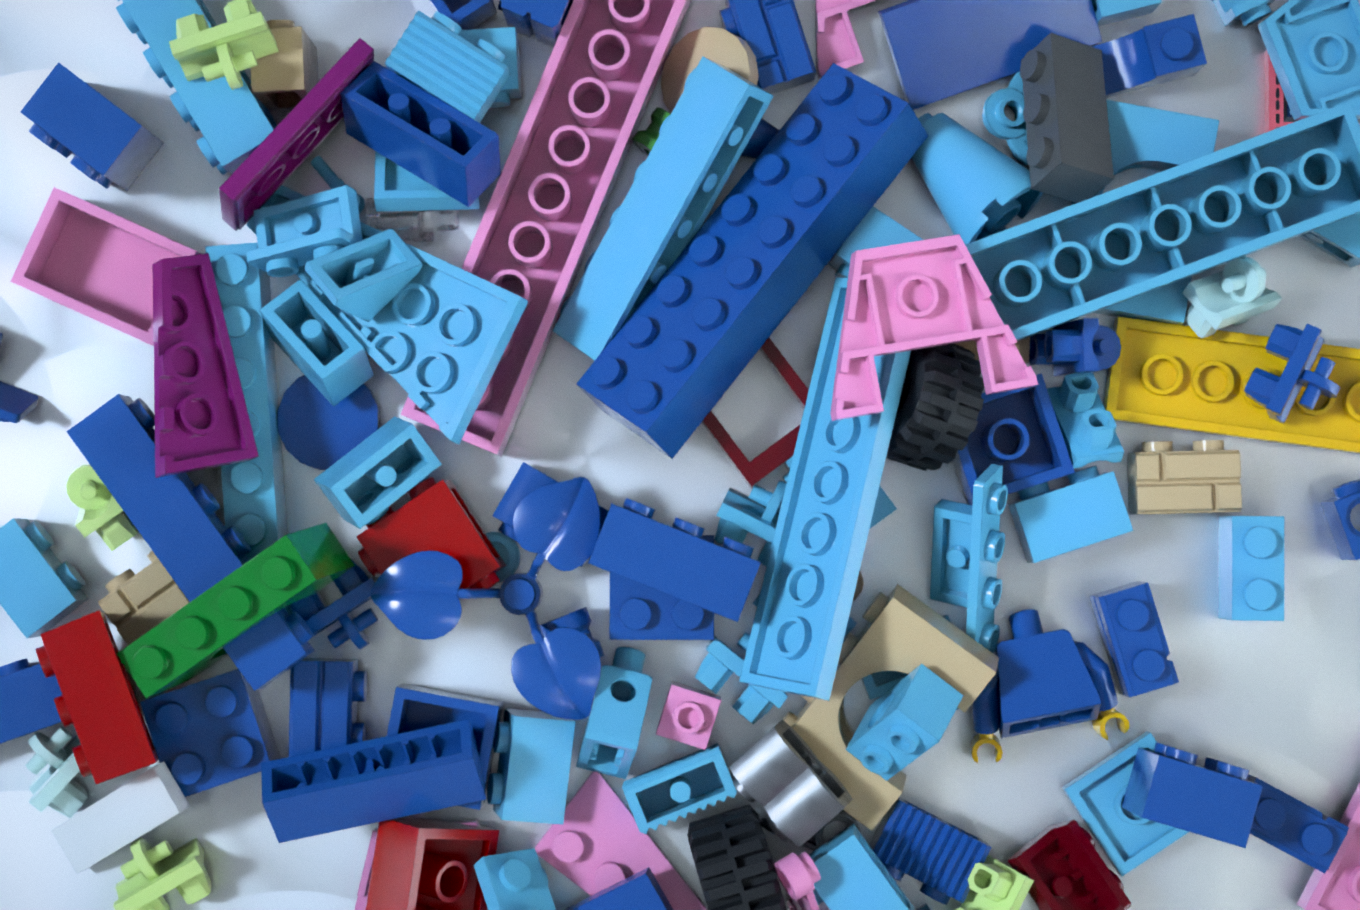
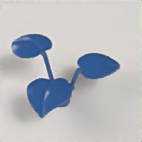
M577 477L563 482L544 485L531 491L521 500L514 513V534L517 542L523 549L537 553L528 573H518L509 576L504 580L500 588L459 589L463 578L461 564L452 556L439 551H421L398 560L388 567L373 585L370 592L371 600L383 611L395 627L408 636L422 640L442 637L454 629L462 615V606L459 599L500 598L502 606L508 612L515 615L525 614L535 644H529L518 649L511 661L513 681L520 694L539 710L555 717L581 720L590 715L601 676V660L597 647L585 633L569 627L554 629L544 638L538 623L537 613L535 612L543 598V588L537 576L545 559L558 570L572 571L589 559L598 539L600 531L599 504L594 489L587 478Z

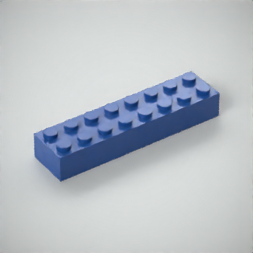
M833 63L576 385L602 411L673 459L929 135L910 104Z

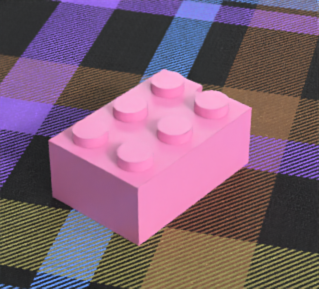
M54 187L10 282L154 346L152 264L165 258L198 255L201 253Z

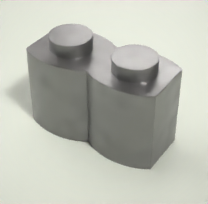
M783 720L729 767L735 776L732 780L737 791L750 802L756 800L762 805L769 815L767 821L772 831L785 842L791 840L798 847H801L852 800L851 795L838 778L816 758L806 742Z

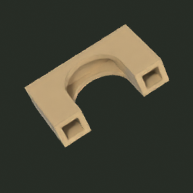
M898 584L888 597L879 592L862 616L868 623L857 637L851 632L845 636L830 700L801 696L808 702L796 716L789 711L782 719L799 734L816 758L838 778L849 792L852 800L843 810L871 831H873L902 794L907 775L899 771L886 781L878 774L866 769L860 760L845 750L854 735L848 725L844 712V697L848 690L857 681L870 674L882 671H897L909 674L920 664H923L964 695L958 708L965 713L997 673L999 657Z

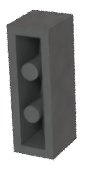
M1050 33L1033 50L1026 53L1021 60L1020 66L1024 94L1023 118L1026 122L1028 145L1026 159L1030 171V184L1033 190L1079 203L1092 198L1114 179L1102 50Z

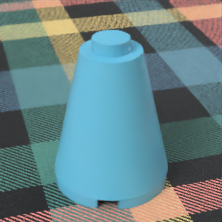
M926 113L918 118L929 136L912 156V160L953 235L960 234L965 245L1006 230L1005 226L1016 215L1023 219L1037 204L1043 192L1031 189L1030 171L944 113H938L934 116Z

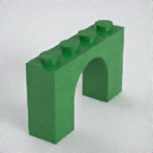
M327 523L286 534L118 652L117 656L147 699L193 679L225 657L227 653L223 647L241 634L291 603L317 593L355 565Z

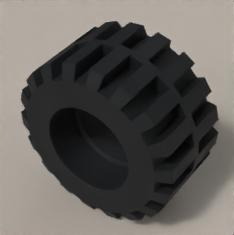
M954 343L911 350L886 456L887 459L919 470H937L941 468L943 463L948 464L955 459L958 450L962 451L968 443L971 431L974 432L978 423L976 420L979 411L982 410L984 401L981 398L985 388L983 378L980 377V362L975 360L974 353Z
M750 804L689 823L688 841L708 910H787L758 813Z

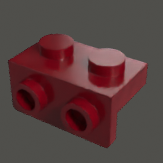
M1075 820L1048 826L1007 860L1013 869L1034 880L1028 893L1040 910H1127L1132 906L1124 893V886L1121 880L1113 871L1108 869L1096 851L1091 835L1083 827L1079 826Z

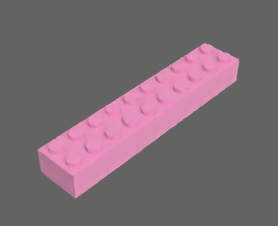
M573 0L461 268L529 301L463 435L462 441L502 457L552 337V330L560 318L562 305L570 294L633 142L632 138L639 128L691 0ZM407 397L400 415L441 431L438 424Z

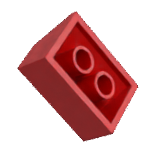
M98 610L40 634L44 646L36 648V654L45 677L49 678L55 675L62 695L54 698V702L64 728L74 725L81 745L73 747L72 750L82 777L92 774L95 784H99L156 763L159 760L125 667L117 656L119 651L105 614Z
M401 817L379 822L366 910H488L473 865L483 856L496 854L499 830L417 817Z

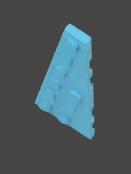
M281 185L261 208L301 198L304 195ZM253 216L248 221L247 226L256 234ZM360 222L362 240L382 232ZM405 243L423 263L421 271L368 323L336 307L304 270L305 265L298 267L299 271L296 275L357 339L374 361L409 394L408 397L438 424L439 429L450 441L460 444L529 301Z

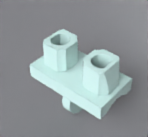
M1243 256L1228 262L1223 271L1189 282L1182 293L1192 304L1186 311L1184 321L1198 337L1203 339L1214 335L1220 328L1231 324L1238 326L1246 323L1252 316L1275 308L1282 297L1276 291L1265 287V269L1254 259Z
M60 727L51 738L37 731L32 735L28 743L36 754L29 760L26 767L33 774L37 775L49 764L29 786L33 794L29 803L40 812L49 806L53 810L71 818L88 798V791L73 780L80 770L72 748L81 745L78 735H76L62 749L72 738L71 733L64 727Z

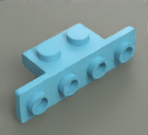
M991 464L975 480L972 505L941 499L934 506L930 584L931 600L967 608L966 634L992 653L995 652L1000 636L999 625L994 624V614L1002 594V580L997 578V563L1000 561L1004 551L1005 534L999 532L1000 515L1005 509L1008 498L1007 485L1002 484L1003 466Z

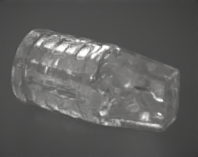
M367 198V225L382 232L392 228L404 242L407 240H413V242L434 241V231L458 230L460 226L459 210L376 212L374 198Z

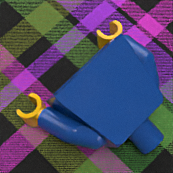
M1035 609L1018 611L1009 616L1008 620L1013 639L996 644L995 655L999 657L997 673L972 703L973 730L978 734L972 738L970 750L972 758L976 763H978L977 750L979 746L985 743L995 746L994 755L996 763L1002 758L1003 752L1000 741L994 735L998 729L1002 739L1092 720L1095 732L1108 740V735L1105 731L1106 722L1116 717L1119 730L1124 734L1128 731L1130 726L1127 717L1115 710L1118 699L1110 669L1085 643L1074 641L1070 632L1066 629L1044 633L1039 613Z

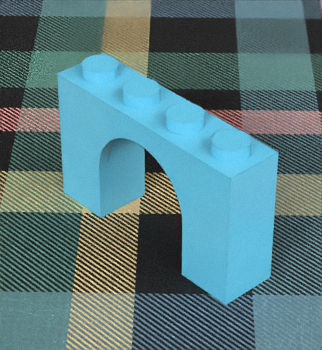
M1106 100L1114 176L1130 169L1164 171L1214 152L1219 120ZM1105 187L1101 189L1098 193H1096L1093 197L1102 194ZM1192 276L1094 313L1113 317L1183 324L1188 299L1182 292L1191 282Z

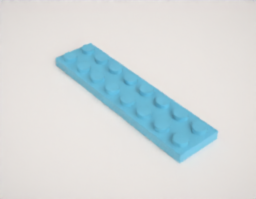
M838 277L835 278L739 680V682L757 687L827 701L830 700L911 353V351L874 357L883 412L837 421L831 420L830 412L848 278Z

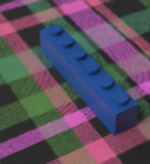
M117 394L66 432L186 598L191 602L248 562L249 559L246 554L251 552V548L234 526L226 529L215 514L220 509V505L203 483L195 486L186 473L155 478V430L153 428L155 426V415L141 398L133 401L130 396ZM284 608L256 624L223 647L254 691L266 687L315 651L308 642L313 637V633L306 622L296 611L289 615Z

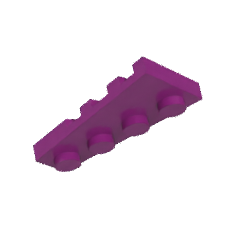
M209 253L165 258L152 264L155 478L245 462L259 457Z

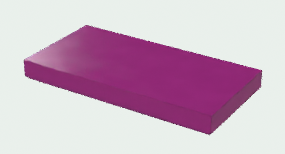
M359 38L219 187L222 220L235 231L242 229L254 216L253 210L260 209L344 119L341 92L374 61V49L365 41Z

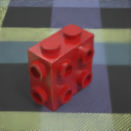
M430 477L407 492L411 501L396 511H393L392 507L389 506V510L376 522L366 525L368 529L356 536L363 547L358 550V555L367 570L374 577L382 574L398 560L421 551H439L458 560L463 570V578L459 589L491 588L500 581L496 572L507 566L453 482L442 479L437 483L433 477Z

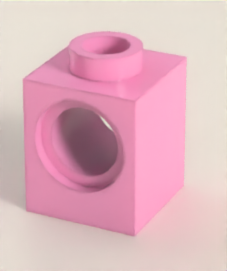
M672 681L656 729V735L706 750L721 703V696Z

